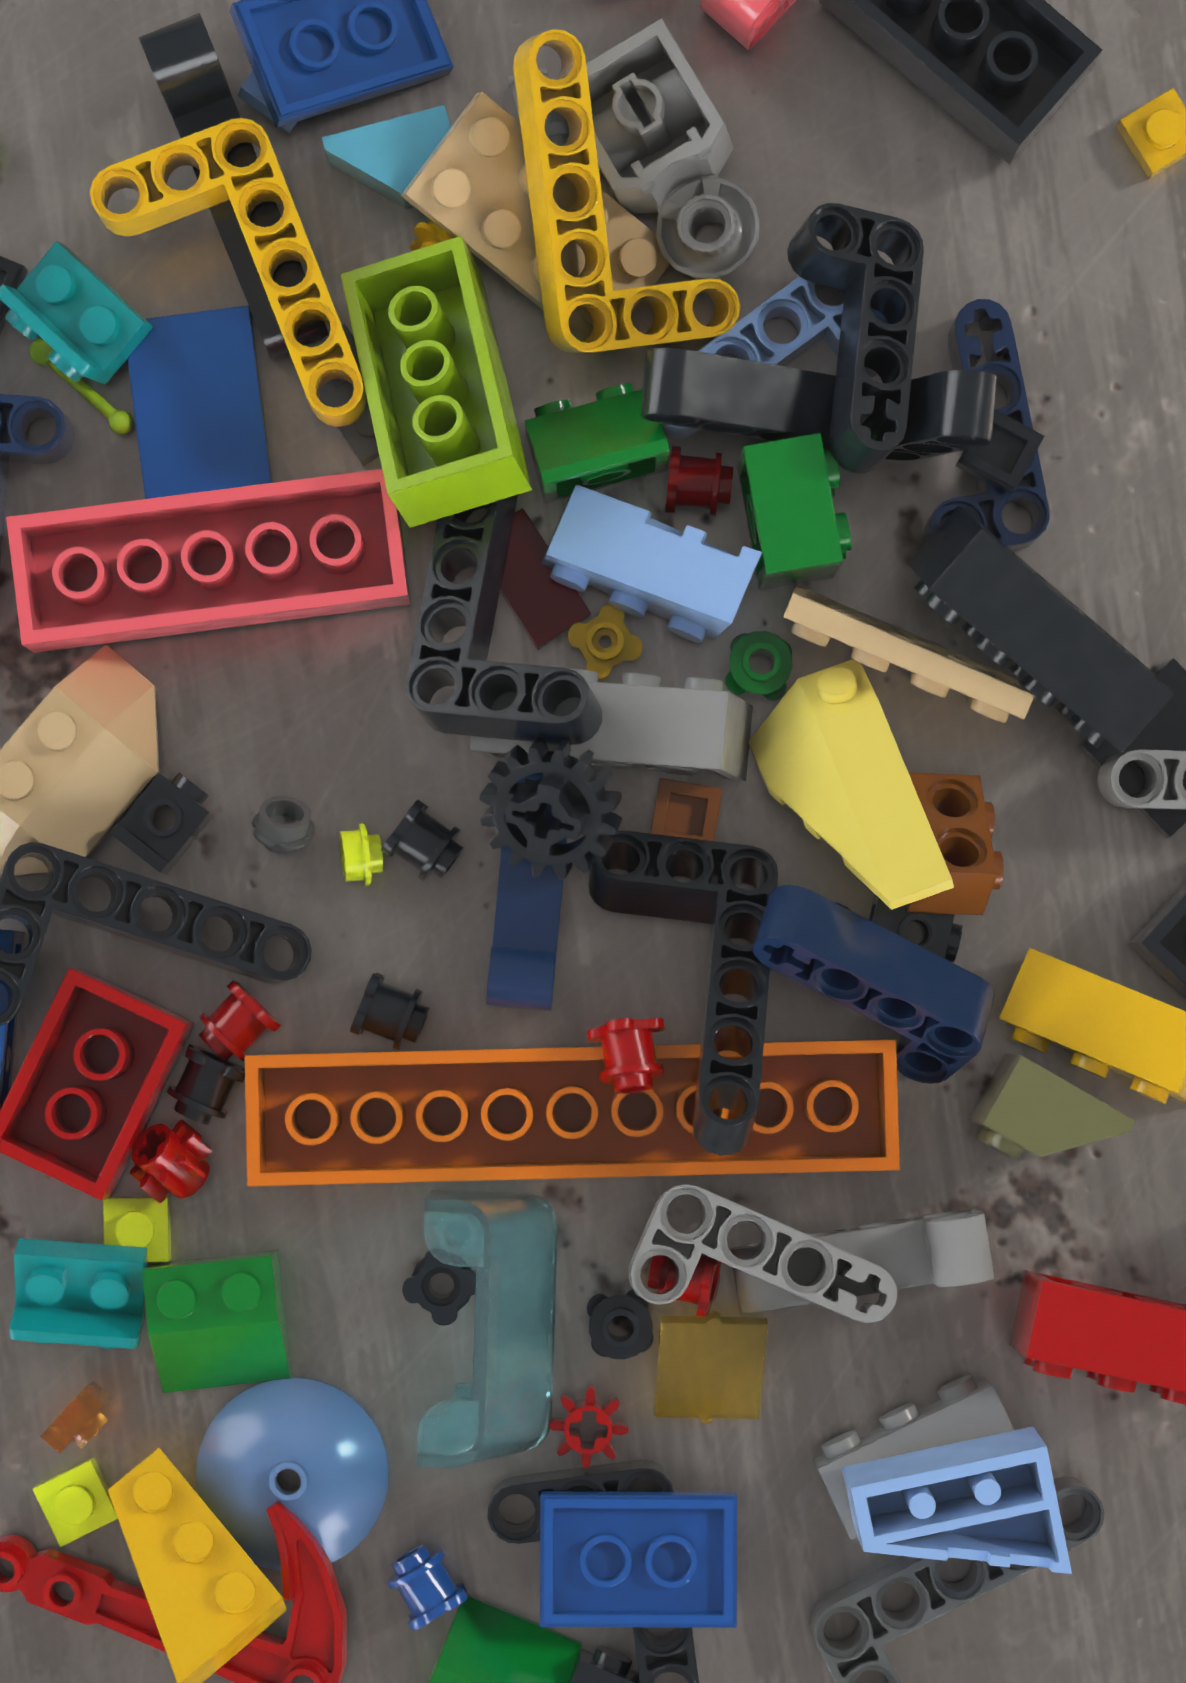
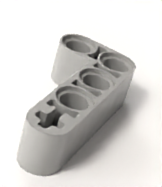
M689 1184L672 1186L662 1192L654 1205L628 1270L629 1282L635 1293L647 1302L658 1305L672 1303L682 1296L689 1285L701 1254L858 1322H879L887 1317L895 1307L898 1295L894 1279L882 1267L710 1191ZM686 1194L695 1198L701 1205L702 1219L697 1228L691 1232L680 1233L671 1227L666 1213L672 1199ZM741 1221H749L756 1225L761 1232L762 1238L761 1247L758 1252L746 1259H739L734 1256L727 1244L728 1232L732 1226ZM808 1247L814 1250L820 1258V1274L810 1284L798 1285L788 1274V1260L792 1253L799 1248ZM656 1255H664L671 1259L677 1272L676 1280L672 1287L660 1293L647 1290L641 1282L640 1276L641 1268L645 1261ZM838 1259L846 1264L838 1275L863 1283L868 1278V1275L874 1277L871 1288L880 1293L876 1304L865 1302L860 1311L855 1309L857 1297L837 1287H832V1298L830 1300L823 1297V1293L835 1279Z
M975 1208L945 1211L808 1234L882 1267L894 1279L897 1290L934 1284L937 1287H954L980 1283L995 1278L985 1214ZM761 1242L732 1247L730 1251L739 1259L750 1258L758 1252ZM799 1248L792 1253L788 1260V1274L798 1285L810 1284L820 1274L821 1261L819 1256L811 1248ZM838 1259L835 1279L823 1293V1297L829 1300L832 1298V1287L840 1288L855 1296L879 1292L871 1288L874 1278L871 1275H868L864 1283L852 1281L838 1275L840 1270L846 1265L845 1262ZM733 1268L740 1313L763 1312L813 1304V1302Z

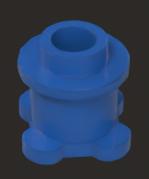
M424 1544L397 1558L391 1564L395 1574L386 1582L390 1589H398L411 1611L408 1615L410 1619L408 1624L412 1631L424 1627L435 1618L459 1606L468 1598L466 1595L467 1589L464 1584L459 1583L455 1585L441 1561L445 1556L443 1550L437 1549L429 1553Z

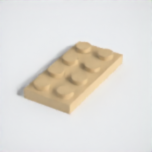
M481 91L475 94L401 196L451 237L455 238L462 235L471 253L543 310L520 122ZM560 176L553 186V198L559 208L567 212L571 211L577 202V190L571 180ZM601 189L613 290L655 285L670 264L661 253L656 234ZM569 241L561 252V263L565 271L573 277H577L582 272L585 266V255L579 245ZM640 298L634 304L631 310V316L639 307L643 299ZM578 306L569 317V328L571 333L582 342L590 336L593 330V320L585 308ZM600 351V352H596V353H597V354H604L605 351Z
M795 584L785 607L783 617L793 621L791 633L824 647L827 646L830 637L852 646L850 650L852 652L850 656L852 659L882 672L887 671L890 663L911 671L909 677L912 678L911 684L940 697L946 698L950 688L968 695V702L971 703L970 709L996 721L1006 723L1009 714L1025 719L1035 695L1021 683L1022 680L797 584Z

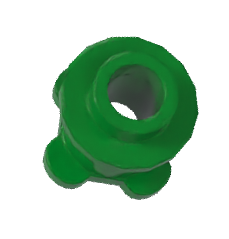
M753 631L749 634L742 633L737 635L730 644V672L725 677L727 690L738 696L745 692L762 694L768 701L780 699L787 690L786 681L789 679L793 668L790 645L778 635L767 631ZM755 654L765 655L771 662V671L765 674L754 672L749 665V658Z

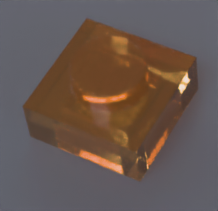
M92 1381L75 1397L40 1437L59 1454L73 1441L83 1449L108 1422V1419L100 1411L112 1397Z

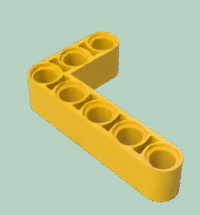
M552 29L527 39L519 46L514 56L513 70L545 328L549 340L556 348L566 353H591L716 337L727 333L735 325L739 317L740 302L737 293L731 285L721 279L708 278L613 290L586 59L582 45L574 35L565 30ZM542 45L551 47L560 56L562 63L561 72L555 80L545 77L538 69L536 58L538 50ZM551 111H556L563 115L568 122L570 128L569 137L563 146H558L551 142L546 135L544 129L545 119ZM560 176L571 180L577 190V202L569 212L559 208L553 198V186ZM569 241L579 245L585 255V266L577 277L568 274L561 263V252ZM701 291L711 297L715 306L713 318L706 326L697 321L692 310L693 301ZM640 298L647 301L654 312V322L645 334L639 332L631 320V310ZM578 306L585 308L593 320V330L590 336L583 342L577 340L571 334L569 328V317Z
M231 119L110 165L96 175L90 189L91 203L106 228L116 235L125 237L139 235L230 200L313 412L319 420L335 427L348 426L360 418L365 411L367 403L362 376L272 145L262 126L250 119ZM248 142L260 148L259 157L249 166L236 167L227 162L229 152L239 143ZM189 165L200 170L197 182L187 190L179 191L167 185L169 175L179 166ZM130 188L139 192L138 203L129 212L117 214L108 210L107 206L110 197L119 189ZM262 202H276L284 208L282 217L272 226L260 227L250 221L252 211ZM285 261H299L307 267L306 276L296 286L284 287L273 281L274 271ZM308 320H321L331 327L329 337L319 346H303L296 340L298 329ZM332 379H344L354 386L353 396L343 406L330 407L319 400L321 388Z

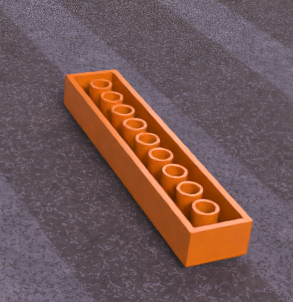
M896 1039L764 1042L759 1104L749 1143L741 1151L732 1155L710 1153L699 1145L694 1136L693 1118L701 1043L654 1045L656 1063L663 1065L664 1074L652 1078V1089L629 1094L614 1093L613 1084L600 1082L599 1073L605 1071L602 1046L245 1055L247 1186L900 1170ZM730 1050L718 1053L729 1060L743 1059L740 1054ZM725 1108L712 1111L718 1117L724 1119L739 1117L732 1110Z

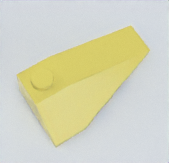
M852 659L798 678L748 741L769 794L782 806L787 804L803 819L805 828L816 839L822 837L843 857L844 865L891 910L954 888L952 877L880 702L862 664Z

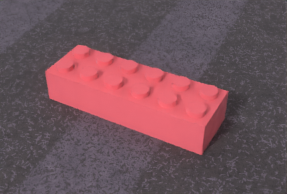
M382 469L6 517L21 644L33 653L411 604L400 512L387 494Z

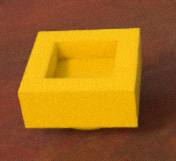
M1174 88L1120 119L1116 125L1148 179L1186 157V107Z

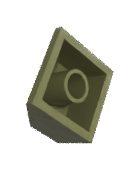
M1004 1054L968 1118L969 1121L981 1127L976 1139L1007 1157L1011 1156L1016 1160H1019L1023 1152L1042 1157L1130 1133L1136 1123V1120L1026 1057L1014 1054Z

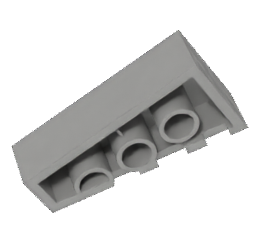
M571 669L584 677L602 709V723L599 731L590 740L582 744L570 745L571 756L579 758L589 749L594 752L593 760L590 764L592 766L628 770L634 769L635 764H643L649 770L693 776V774L697 773V769H708L723 775V779L746 781L749 756L748 741L751 735L753 706L729 691H723V681L689 677L685 678L684 688L660 687L661 677L623 673L621 684L598 682V672ZM506 692L500 695L494 701L492 710H503L509 707L515 701L517 692ZM575 697L562 701L557 706L554 715L566 716L572 713L578 707L581 699ZM471 736L470 750L489 757L505 758L516 745L521 746L529 753V748L534 742ZM547 743L549 751L555 752L559 744Z

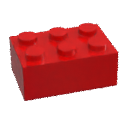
M68 968L0 1110V1153L101 1201L112 1197L131 1158L134 1143L143 1133L195 1023L85 970Z
M1025 1270L1009 1344L1025 1356L1024 1364L1033 1366L1032 1370L1035 1372L1064 1379H1071L1073 1368L1087 1371V1378L1097 1380V1385L1135 1393L1137 1382L1149 1384V1391L1161 1394L1160 1398L1186 1405V1304Z

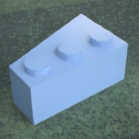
M576 484L541 561V564L553 568L550 574L551 579L581 592H585L587 585L611 595L608 603L613 607L637 617H644L647 610L669 620L667 629L672 633L697 643H702L704 636L715 640L732 624L762 552L743 546L739 556H736L704 542L707 536L705 531L689 525L686 526L684 532L650 518L651 512Z
M1033 1426L842 1467L854 1530L864 1552L947 1561L948 1557L987 1561L991 1566L1010 1568V1564L1049 1568L1051 1572L1072 1574L1047 1446Z

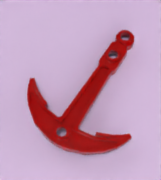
M277 1501L269 1506L266 1512L273 1527L280 1554L283 1599L293 1600L287 1637L263 1631L214 1674L235 1683H295V1677L299 1675L310 1677L314 1683H341L347 1662V1609L332 1564L311 1531L294 1513L280 1501ZM11 1534L0 1538V1558L9 1560L14 1567V1576L6 1577L0 1573L1 1592L20 1590L28 1603L85 1625L98 1623L166 1653L143 1588L117 1580L110 1570L56 1549L48 1548L37 1552L32 1543L22 1536ZM63 1581L68 1583L73 1588L74 1599H63L56 1592V1582Z

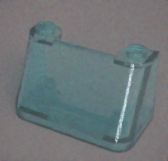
M431 1190L425 1198L424 1236L426 1246L431 1254L443 1264L456 1267H476L473 1383H457L453 1399L439 1401L428 1408L423 1415L417 1433L416 1467L453 1468L530 1451L542 1444L549 1434L548 1421L552 1419L558 1225L553 1208L549 1202L539 1195L517 1192Z

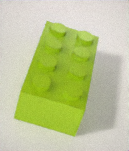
M462 235L340 274L387 494L409 528L531 491L532 486L482 273Z

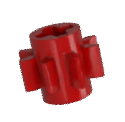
M180 1119L175 1124L173 1130L164 1124H156L147 1128L134 1143L131 1156L136 1165L130 1170V1175L140 1182L139 1187L158 1203H162L169 1192L177 1198H187L195 1194L207 1180L210 1166L205 1158L212 1152V1148L201 1140L202 1136L184 1120Z
M593 1384L588 1385L585 1399L574 1402L569 1395L565 1393L560 1395L562 1406L567 1410L565 1418L554 1417L548 1419V1428L554 1431H564L565 1439L559 1443L556 1453L562 1456L571 1449L581 1454V1463L585 1469H588L591 1463V1455L600 1451L606 1457L614 1460L616 1452L614 1446L610 1443L612 1434L624 1435L628 1433L627 1424L612 1422L611 1414L617 1410L620 1404L619 1398L617 1396L613 1397L603 1404L595 1399ZM583 1411L595 1412L597 1423L607 1425L605 1430L595 1431L593 1441L581 1440L580 1430L570 1427V1423L581 1422Z

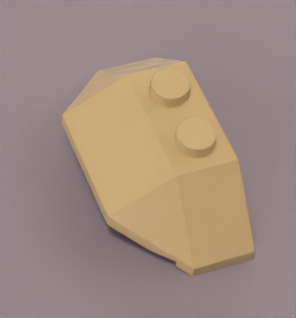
M107 644L59 682L0 749V870L12 851L20 845L30 842L43 843L87 858L159 773L156 686ZM34 857L20 859L14 868V876L49 873L43 861Z

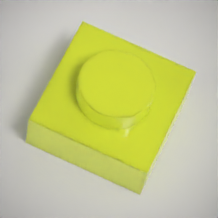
M151 1196L110 1197L103 1200L105 1245L147 1248V1262H169L171 1260L170 1196H167L162 1203H158Z
M94 1457L36 1485L32 1489L60 1547L118 1519L108 1493L109 1487Z

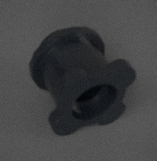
M416 800L386 840L381 851L391 857L396 853L421 871L418 878L422 881H425L432 872L438 877L443 878L464 848L455 842L461 829L456 826L452 830L448 829L426 813L429 806L420 800Z
M376 972V974H372L367 984L350 1032L359 1035L363 1034L364 1030L393 1041V1048L400 1050L405 1039L413 1043L417 1042L430 1008L419 1004L423 991L416 989L414 994L386 984L384 983L385 975Z
M189 1044L185 1052V1057L189 1061L177 1086H169L167 1093L177 1099L173 1108L176 1112L191 1120L208 1125L212 1116L222 1119L226 1118L228 1112L223 1107L235 1081L243 1082L245 1068L230 1060L225 1062L218 1055L199 1046Z
M435 1247L427 1251L425 1257L417 1263L412 1277L404 1281L402 1293L407 1302L419 1303L423 1309L431 1312L432 1319L436 1324L446 1326L455 1322L458 1311L469 1302L472 1295L477 1293L480 1280L477 1273L471 1269V1266L463 1257L445 1248ZM438 1273L448 1274L453 1279L454 1289L448 1294L435 1292L431 1286V1277Z
M630 1289L625 1295L607 1297L600 1293L592 1296L587 1303L586 1309L590 1316L589 1334L593 1351L601 1357L623 1360L647 1351L654 1340L652 1333L653 1322L648 1310L649 1302L638 1296L633 1289ZM616 1316H626L632 1321L633 1327L627 1335L616 1336L609 1331V1322Z

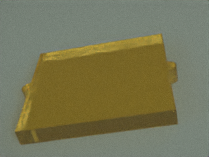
M716 1311L710 1312L707 1317L661 1315L653 1407L654 1417L700 1418L703 1423H710L713 1418L759 1419L768 1331L767 1318L720 1317V1314Z

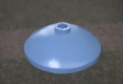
M291 1377L290 1379L260 1382L230 1400L217 1414L206 1431L200 1446L196 1466V1485L200 1498L256 1565L281 1571V1562L274 1530L266 1512L269 1506L280 1501L294 1513L316 1537L332 1563L357 1547L373 1528L384 1505L389 1481V1463L384 1440L366 1409L340 1388L321 1380L306 1377ZM284 1469L296 1471L301 1479L300 1487L294 1491L283 1490L277 1481L278 1473Z

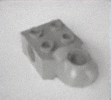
M661 18L586 64L598 166L618 203L628 212L659 214L656 238L662 255L677 271L693 278L715 279L734 272L750 258L759 240L760 217L754 200L741 186L718 177L734 149L724 121ZM717 222L725 225L722 236L716 241L701 243L695 240L698 230L705 224Z

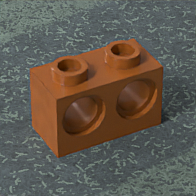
M908 772L952 877L954 888L907 904V912L983 915L992 889L998 890L1001 887L1004 864L1002 853L1000 851H993L991 838L995 824L994 806L992 802L984 801L980 776Z

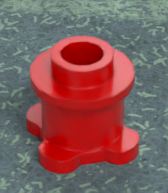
M672 446L665 512L675 513L676 505L710 509L709 515L716 516L717 504L730 505L734 467L721 465L722 453L716 452L715 458L681 455L680 446Z
M232 980L226 986L232 993L209 1016L204 1012L199 1016V1019L206 1026L199 1034V1037L225 1062L233 1054L244 1062L245 1055H247L245 1051L267 1029L276 1032L281 1027V1024L239 982Z
M621 1018L608 1021L601 1027L587 1030L588 1042H601L605 1071L599 1073L600 1082L613 1084L614 1093L617 1094L637 1093L653 1088L652 1078L664 1074L663 1065L656 1063L652 1033L665 1030L663 1018Z
M701 1254L688 1287L682 1296L676 1300L698 1305L696 1318L707 1320L719 1287L721 1262ZM653 1256L648 1288L657 1289V1293L665 1292L671 1288L676 1280V1267L667 1256Z

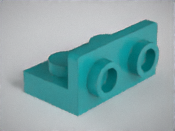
M58 241L53 244L17 289L2 284L0 287V300L10 308L5 314L7 321L33 341L40 336L54 349L48 356L50 361L64 374L77 382L84 376L106 385L153 328L142 315L75 253Z
M19 1238L14 1252L15 1308L9 1325V1337L12 1340L33 1341L39 1344L88 1345L104 1349L137 1348L146 1317L142 1269L147 1267V1248Z

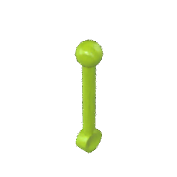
M43 339L35 340L31 344L29 355L34 363L39 366H49L109 420L110 429L114 433L124 435L131 431L134 420L129 412L125 410L117 411L82 379L78 382L74 381L58 369L48 358L54 349Z

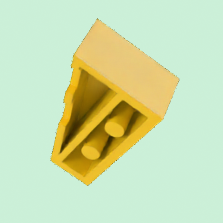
M1029 947L999 1017L1007 1025L1015 1028L1011 1037L1012 1040L1044 1054H1047L1050 1044L1072 1053L1073 1056L1070 1064L1086 1072L1106 1079L1109 1070L1132 1079L1129 1089L1163 1104H1166L1169 1096L1186 1103V1011Z
M160 1448L155 1450L108 1489L177 1683H203L287 1612L280 1593Z

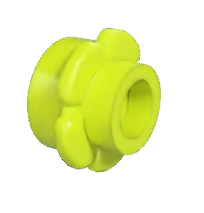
M358 823L357 830L339 832L340 858L344 882L362 880L364 886H369L372 881L371 873L383 872L382 846L379 834L368 835L364 823Z

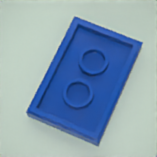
M241 0L234 2L230 9V14L275 128L449 75L453 69V64L427 0Z
M249 306L147 318L146 320L153 328L127 358L145 499L273 483Z
M541 1491L540 1627L737 1628L736 1492Z

